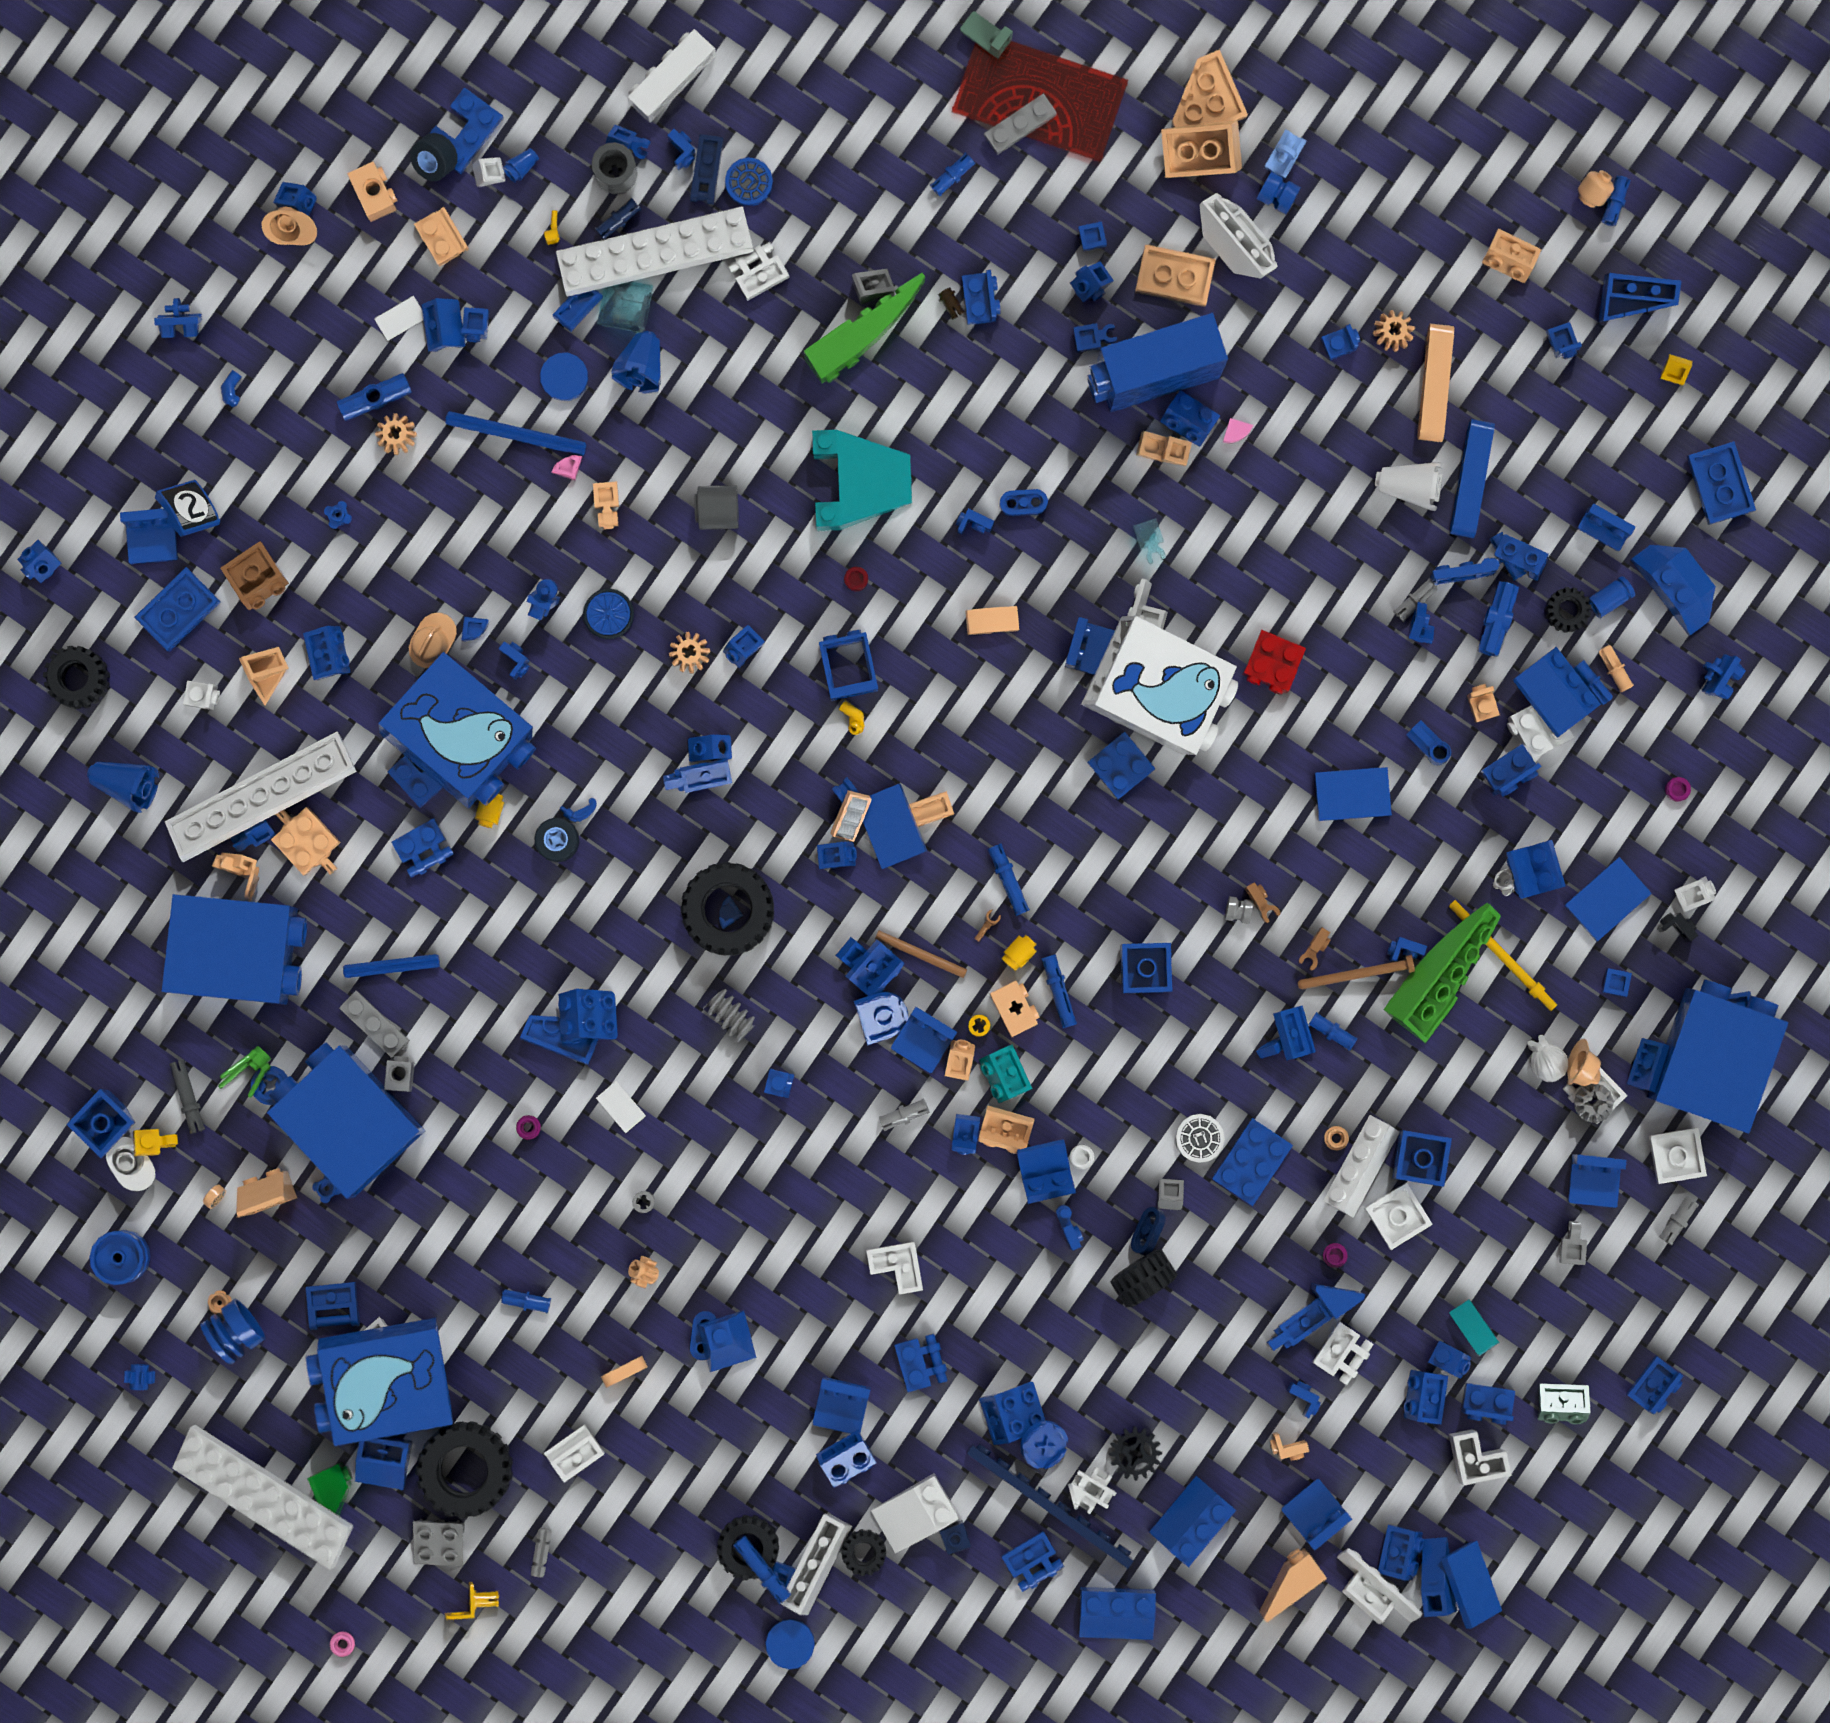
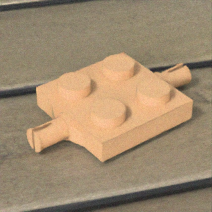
M305 807L297 816L292 818L285 810L275 814L284 825L281 831L271 840L302 875H307L314 867L322 865L329 875L337 870V867L328 857L332 850L341 842L309 807Z

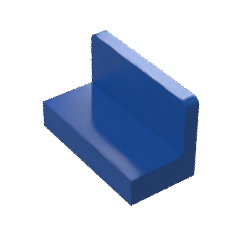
M435 298L421 304L429 352H437L446 347L462 348L465 346V339L460 334L463 325L458 300Z

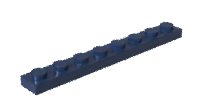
M979 1443L978 1446L972 1444L967 1450L969 1456L1128 1569L1133 1563V1558L1130 1557L1132 1553L1121 1544L1116 1547L1109 1542L1111 1540L1109 1535L1100 1529L1098 1532H1095L1090 1528L1091 1523L1081 1515L1078 1518L1074 1517L1069 1513L1071 1511L1070 1507L1061 1501L1056 1504L1049 1499L1051 1496L1049 1492L1040 1486L1038 1489H1035L1029 1484L1031 1480L1021 1472L1018 1475L1014 1474L1009 1470L1011 1465L1003 1459L999 1458L997 1461L989 1456L991 1451Z

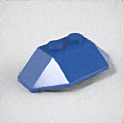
M1649 545L1631 559L1632 563L1688 636L1709 622L1716 586L1687 548Z

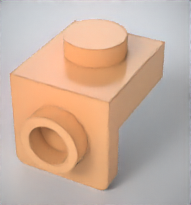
M1272 1433L1273 1440H1270L1273 1454H1278L1280 1459L1290 1457L1291 1461L1304 1458V1453L1309 1452L1305 1440L1282 1446L1279 1433Z

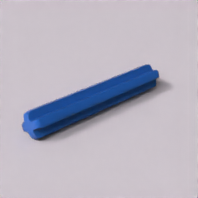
M437 954L348 964L343 966V974L345 978L437 968L440 966V959Z

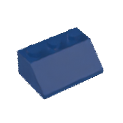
M1557 647L1513 679V682L1557 738L1601 705Z
M1195 1476L1149 1533L1187 1567H1190L1236 1510L1199 1477Z
M1080 1587L1079 1637L1153 1640L1156 1605L1155 1591L1153 1589Z

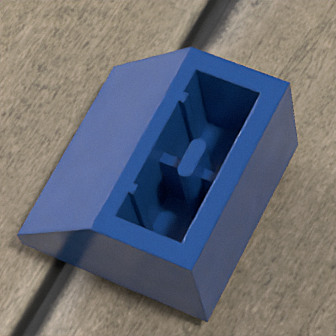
M388 1436L360 1441L356 1456L355 1482L404 1490L413 1441Z

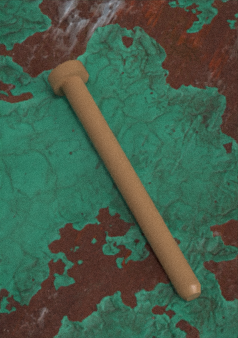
M1412 955L1406 956V960L1302 979L1298 981L1299 989H1307L1407 969L1411 973L1415 972Z

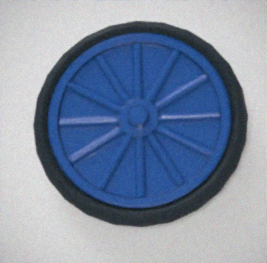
M599 590L592 594L584 605V623L588 630L599 638H618L625 634L633 623L634 609L632 603L624 593L618 590Z

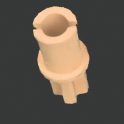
M1608 645L1600 649L1599 655L1609 671L1607 674H1611L1620 693L1633 687L1634 684H1632L1624 669L1625 664H1621L1612 646Z

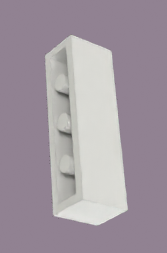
M695 29L690 34L688 32L685 33L678 41L679 45L674 50H668L662 57V62L657 68L653 66L646 73V79L640 85L638 83L635 84L628 93L629 104L649 123L716 56L715 48Z
M1369 1115L1323 1201L1353 1218L1400 1132L1389 1124Z
M823 1515L787 1587L791 1596L781 1603L783 1606L800 1615L809 1614L852 1528L851 1525L833 1515Z

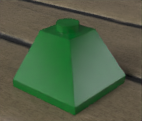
M343 1462L328 1467L307 1478L317 1503L338 1516L352 1485L350 1480L353 1479L347 1465L344 1466Z

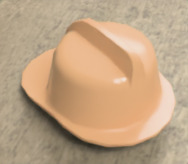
M282 207L276 211L269 212L262 221L264 235L276 244L308 245L315 241L317 236V227L314 221L308 215L292 207Z
M432 613L421 621L409 644V655L414 663L420 667L429 668L443 652L448 653L457 634L453 619L443 613Z
M1581 1039L1576 1043L1568 1058V1085L1573 1083L1581 1086H1588L1591 1083L1598 1084L1601 1076L1599 1070L1601 1061L1589 1051L1587 1040Z

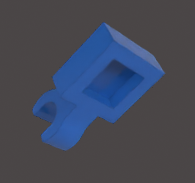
M617 125L613 126L606 139V143L616 142L626 146L640 159H645L648 155V152L643 151L640 147L648 148L651 142L645 138L636 137V132Z
M265 819L230 839L235 843L233 844L235 850L241 852L250 844H253L255 847L273 838L276 833Z

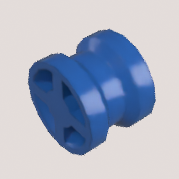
M847 777L843 779L841 785L831 788L841 803H843L848 790L859 793Z

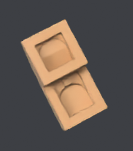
M1143 431L1141 432L1136 455L1161 462L1187 466L1192 442Z
M1017 606L965 611L968 635L1015 632L1019 630Z

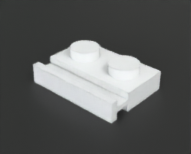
M585 1424L544 1453L564 1483L605 1454Z

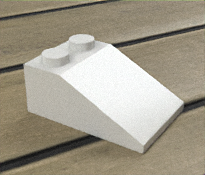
M935 1473L871 1510L895 1553L940 1531L959 1519L958 1513Z

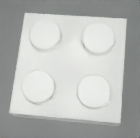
M1699 1128L1649 1135L1657 1184L1707 1176Z
M1406 1182L1365 1207L1366 1212L1390 1250L1433 1225Z

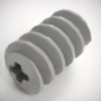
M724 989L717 993L704 1008L710 1006L707 1013L709 1016L717 1013L714 1020L716 1023L724 1020L721 1026L722 1029L731 1027L728 1033L730 1036L738 1034L735 1040L738 1043L754 1027L752 1023L755 1017L752 1016L746 1019L748 1010L745 1009L739 1012L741 1004L732 1005L733 996L725 999L724 996L727 990Z

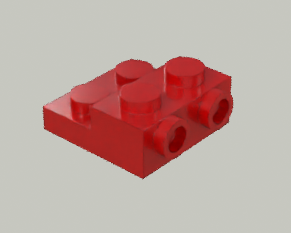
M1261 630L1242 675L1246 676V681L1259 686L1260 683L1268 685V690L1276 694L1288 693L1306 648Z

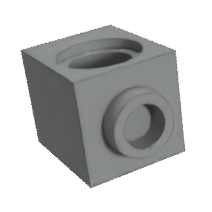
M394 1056V1061L387 1060L384 1090L412 1092L415 1063L408 1062L409 1057ZM397 1067H403L406 1072L405 1078L401 1081L394 1077V1071Z

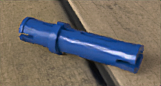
M1002 843L987 849L996 868L994 870L995 874H998L1002 881L1015 916L1029 911L1030 909L1012 870L1013 864L1009 863Z
M1056 954L1041 958L1046 971V983L1050 985L1062 1028L1076 1025L1077 1022L1064 983L1065 976L1061 973Z
M743 1536L733 1545L762 1582V1587H766L778 1604H781L791 1596V1593L778 1578V1573L772 1571L746 1536Z

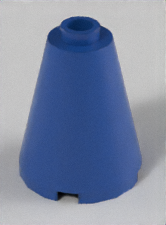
M98 761L89 767L87 777L89 778V783L132 811L142 813L141 809H148L155 798L158 785L154 784L155 777L159 778L157 768L150 765Z

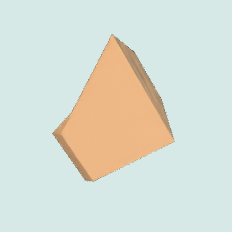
M279 647L239 658L249 682L265 706L284 673L289 669Z

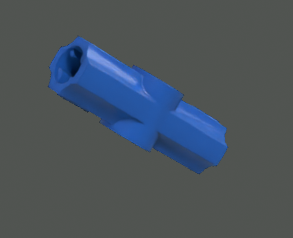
M401 373L376 385H368L362 391L336 402L344 420L348 421L371 410L382 409L385 404L409 395L412 391L404 373ZM371 393H380L378 401L369 402Z
M1498 582L1492 604L1486 612L1483 623L1485 627L1478 646V651L1482 654L1499 656L1505 633L1508 632L1512 622V609L1519 587L1514 584Z

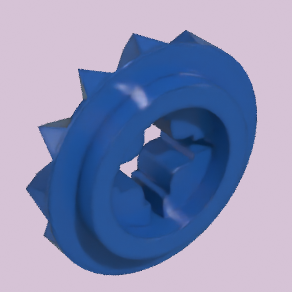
M271 1066L263 1078L268 1081L278 1078L275 1083V1087H277L288 1076L282 1069ZM259 1069V1070L254 1074V1076H253V1078H252V1080H251V1087H252V1085L254 1084V1082H255L257 1076L259 1075L261 1069ZM262 1079L253 1096L262 1104L275 1105L276 1103L269 1096L273 1090H269L264 1094L267 1084Z

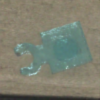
M1157 519L1134 525L1133 530L1140 550L1148 549V563L1153 564V553H1158L1161 560H1165L1164 550L1158 547V544L1163 543L1164 540Z

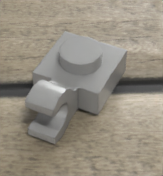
M1569 1221V1238H1561L1560 1263L1585 1265L1587 1240L1580 1239L1581 1223Z

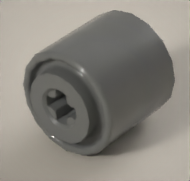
M616 142L606 143L599 147L593 155L592 171L600 188L611 194H623L632 188L638 176L634 156L626 146ZM617 167L618 170H623L617 178L614 175H609L613 172L612 168Z
M737 485L698 486L697 494L694 495L695 521L698 523L699 529H739Z

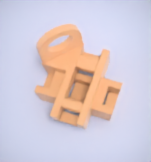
M221 853V855H216L212 867L249 879L244 897L247 902L252 900L259 881V867H256L257 860L239 854Z

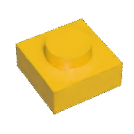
M1669 354L1660 378L1684 385L1691 370L1692 361Z

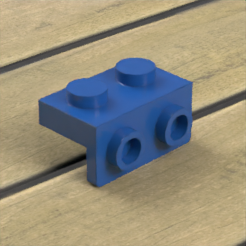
M1180 390L1160 421L1190 442L1201 447L1221 415Z
M876 939L845 977L866 995L870 996L884 992L886 985L900 973L905 963Z
M1655 1356L1626 1395L1653 1415L1656 1412L1660 1413L1667 1405L1668 1401L1666 1399L1670 1393H1675L1681 1387L1683 1375L1675 1371L1658 1356Z

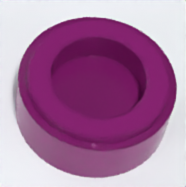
M1675 777L1667 782L1665 793L1670 800L1680 802L1689 797L1691 786L1685 778Z

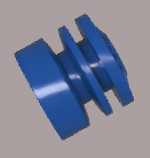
M236 1298L221 1309L225 1320L213 1314L210 1317L211 1322L205 1320L200 1324L210 1347L230 1365L237 1361L236 1355L239 1357L245 1355L241 1343L253 1349L266 1339L255 1317Z

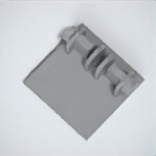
M423 1519L413 1521L414 1564L463 1566V1533L465 1523H460V1520H457V1522H445V1520L438 1522V1519H435L434 1522Z

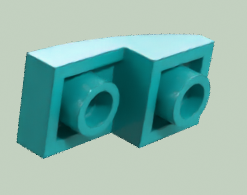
M1470 1299L1449 1312L1478 1356H1481L1500 1343Z

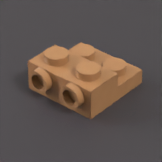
M261 541L220 568L248 610L261 608L267 598L271 595L277 596L285 591V586L289 584Z

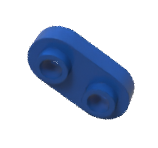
M1039 489L1007 491L1000 498V509L1008 516L1041 514L1045 511L1048 504L1047 495ZM1033 499H1038L1040 501V505L1034 507L1031 504V501ZM1013 500L1016 506L1009 508L1007 502Z
M710 1311L699 1312L693 1320L690 1352L697 1360H706L705 1353L698 1351V1345L702 1344L697 1325L703 1319L708 1321L717 1319Z

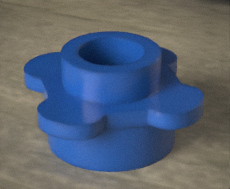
M339 501L337 505L332 507L327 506L324 509V514L329 518V526L333 529L349 524L352 520L351 515L346 510L347 504L343 501Z
M325 1175L324 1179L314 1182L312 1186L313 1191L317 1192L323 1203H328L330 1198L341 1193Z

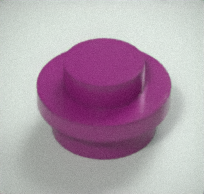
M1329 1244L1323 1251V1260L1330 1267H1341L1347 1260V1251L1341 1244Z

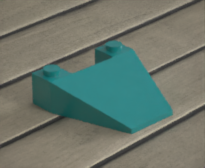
M839 430L812 431L814 460L838 459L840 502L815 503L817 531L843 530L912 503L910 454Z

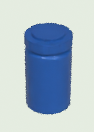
M1621 576L1589 597L1588 603L1591 604L1594 614L1601 619L1633 598L1635 592L1630 582Z

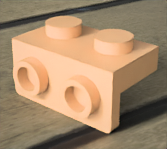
M987 1106L978 1141L988 1147H1000L1010 1153L1017 1154V1150L1027 1148L1034 1118Z

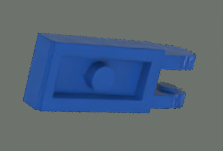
M1491 557V559L1484 558L1480 564H1474L1470 561L1461 563L1459 567L1450 568L1449 565L1439 566L1430 575V581L1435 585L1494 576L1500 567V563L1497 559Z

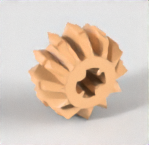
M1393 310L1389 311L1388 316L1383 313L1380 315L1381 321H1376L1374 324L1378 329L1373 332V336H1381L1376 343L1377 345L1383 342L1386 343L1384 346L1386 351L1390 345H1392L1394 352L1399 350V345L1405 349L1408 346L1407 341H1412L1413 339L1410 332H1413L1415 328L1412 325L1407 326L1411 318L1407 317L1403 320L1402 316L1404 313L1402 311L1399 312L1397 317H1395ZM1391 327L1392 329L1394 327L1398 329L1396 336L1395 333L1393 335L1389 333Z
M397 413L393 415L392 421L388 416H385L384 420L387 423L385 425L382 423L377 424L383 431L375 432V436L381 438L377 442L380 447L385 446L384 451L386 453L391 452L393 449L394 454L399 455V448H402L407 453L406 445H415L414 441L410 438L417 437V433L411 431L415 427L414 423H407L408 418L405 415L399 420ZM394 430L399 432L400 437L398 439L394 438Z
M686 632V640L683 641L682 637L678 635L676 638L680 644L671 643L670 646L677 651L670 652L669 656L672 658L678 657L672 662L673 666H678L682 663L680 671L684 672L686 667L689 666V672L693 674V666L697 665L701 671L703 667L699 662H709V659L702 655L709 654L710 649L703 648L707 644L706 639L698 643L699 634L696 633L693 640H691L690 633ZM691 647L694 648L693 651L696 655H690L689 658H685L684 650H690Z

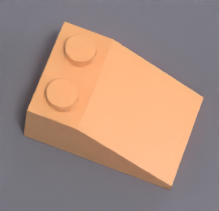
M1238 120L1161 129L1166 178L1236 173L1242 169Z
M280 1168L266 1172V1178L258 1180L255 1176L242 1181L244 1186L237 1188V1216L252 1215L296 1199L297 1196L288 1171L281 1172Z
M1297 1548L1287 1555L1288 1560L1284 1562L1259 1611L1266 1622H1269L1327 1579L1305 1548L1301 1551Z

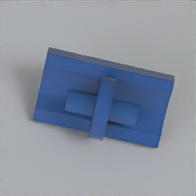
M174 298L173 305H165V313L173 312V314L158 315L157 318H154L155 326L159 325L161 338L175 337V325H183L184 337H196L199 332V323L202 321V313L182 314V312H190V305H181L180 298Z
M543 579L538 583L536 590L528 595L526 602L531 603L528 616L542 620L544 616H548L550 609L558 604L560 597L556 596L558 587L553 580Z
M1724 654L1721 659L1716 657L1713 664L1705 662L1703 668L1708 672L1704 679L1707 680V683L1702 692L1706 695L1729 699L1733 693V688L1727 684L1730 677L1734 680H1739L1746 671L1739 664L1741 659L1737 656L1731 657Z

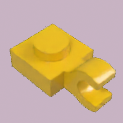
M159 1129L133 1131L134 1156L159 1155L160 1148H173L178 1145L177 1134L159 1136Z

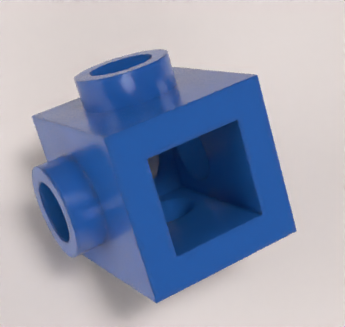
M1100 261L1091 266L1085 265L1075 273L1077 277L1070 284L1082 302H1086L1090 299L1096 301L1106 294L1104 290L1114 280Z
M39 539L26 548L17 559L23 566L20 569L23 574L30 580L34 577L40 583L51 577L54 570L61 564L55 554Z

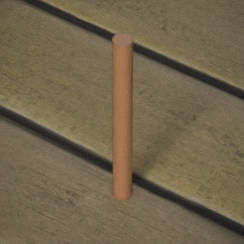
M878 930L875 937L878 941L964 978L967 969L880 930Z

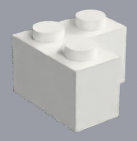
M1473 1429L1449 1434L1460 1484L1464 1486L1512 1476L1505 1450L1497 1449L1481 1452L1478 1433Z

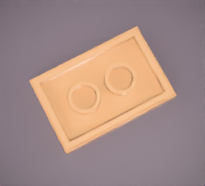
M1145 244L1135 293L1206 307L1216 259Z

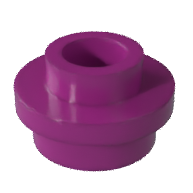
M531 1115L521 1117L516 1125L518 1135L526 1140L536 1138L541 1130L539 1120ZM526 1123L533 1125L531 1132L525 1131L524 1126Z

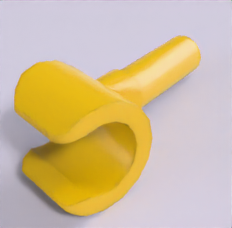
M552 210L551 230L544 231L547 245L559 242L557 230L558 211Z

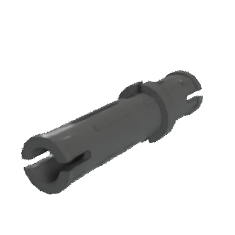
M179 1060L180 1071H178L176 1062L170 1063L169 1066L171 1067L183 1106L181 1112L186 1116L190 1130L189 1133L194 1134L197 1133L194 1123L197 1124L199 1132L205 1130L199 1112L201 1107L196 1102L185 1060Z

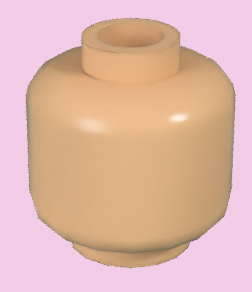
M1602 170L1599 172H1589L1578 187L1579 199L1585 205L1592 208L1603 206L1614 190V185L1611 182L1612 177Z

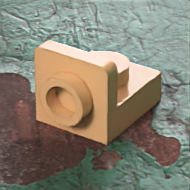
M1486 684L1473 687V692L1468 694L1467 698L1475 723L1499 716L1500 714L1493 695L1494 687L1487 688Z
M966 1040L951 1041L945 1076L969 1081L975 1050L974 1044Z

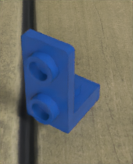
M1504 534L1494 555L1503 561L1528 571L1529 578L1538 581L1548 561L1549 554Z

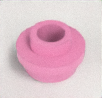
M348 1632L336 1633L330 1641L331 1651L339 1657L351 1654L355 1648L353 1636ZM339 1640H345L347 1647L341 1648Z

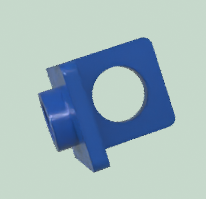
M706 735L688 739L690 762L724 758L732 759L730 735ZM720 741H723L725 744L724 754L718 748Z

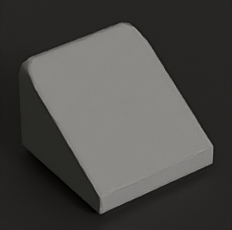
M1159 1179V1209H1182L1184 1180Z

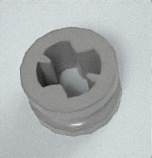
M641 1191L633 1197V1207L640 1213H647L653 1209L655 1198L650 1192ZM641 1195H646V1199L651 1202L650 1206L646 1205L647 1209H641V1204H637V1199L642 1198Z

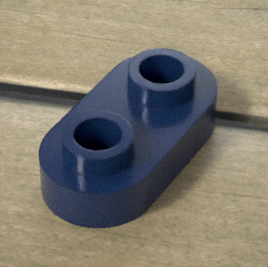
M1149 1207L1143 1212L1131 1239V1248L1135 1253L1146 1256L1154 1250L1166 1221L1163 1211L1155 1207Z

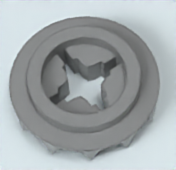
M1590 1084L1583 1086L1575 1096V1110L1585 1121L1592 1123L1606 1120L1613 1112V1097L1611 1092L1603 1085ZM1592 1096H1596V1100L1604 1101V1104L1597 1106L1596 1114L1593 1106L1584 1104L1592 1101Z

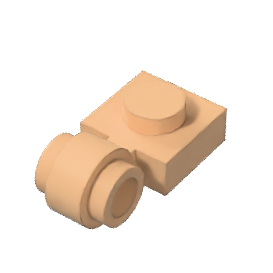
M617 482L593 483L595 509L603 508L602 513H598L599 527L614 529V526H618L617 512H612L611 508L619 507Z

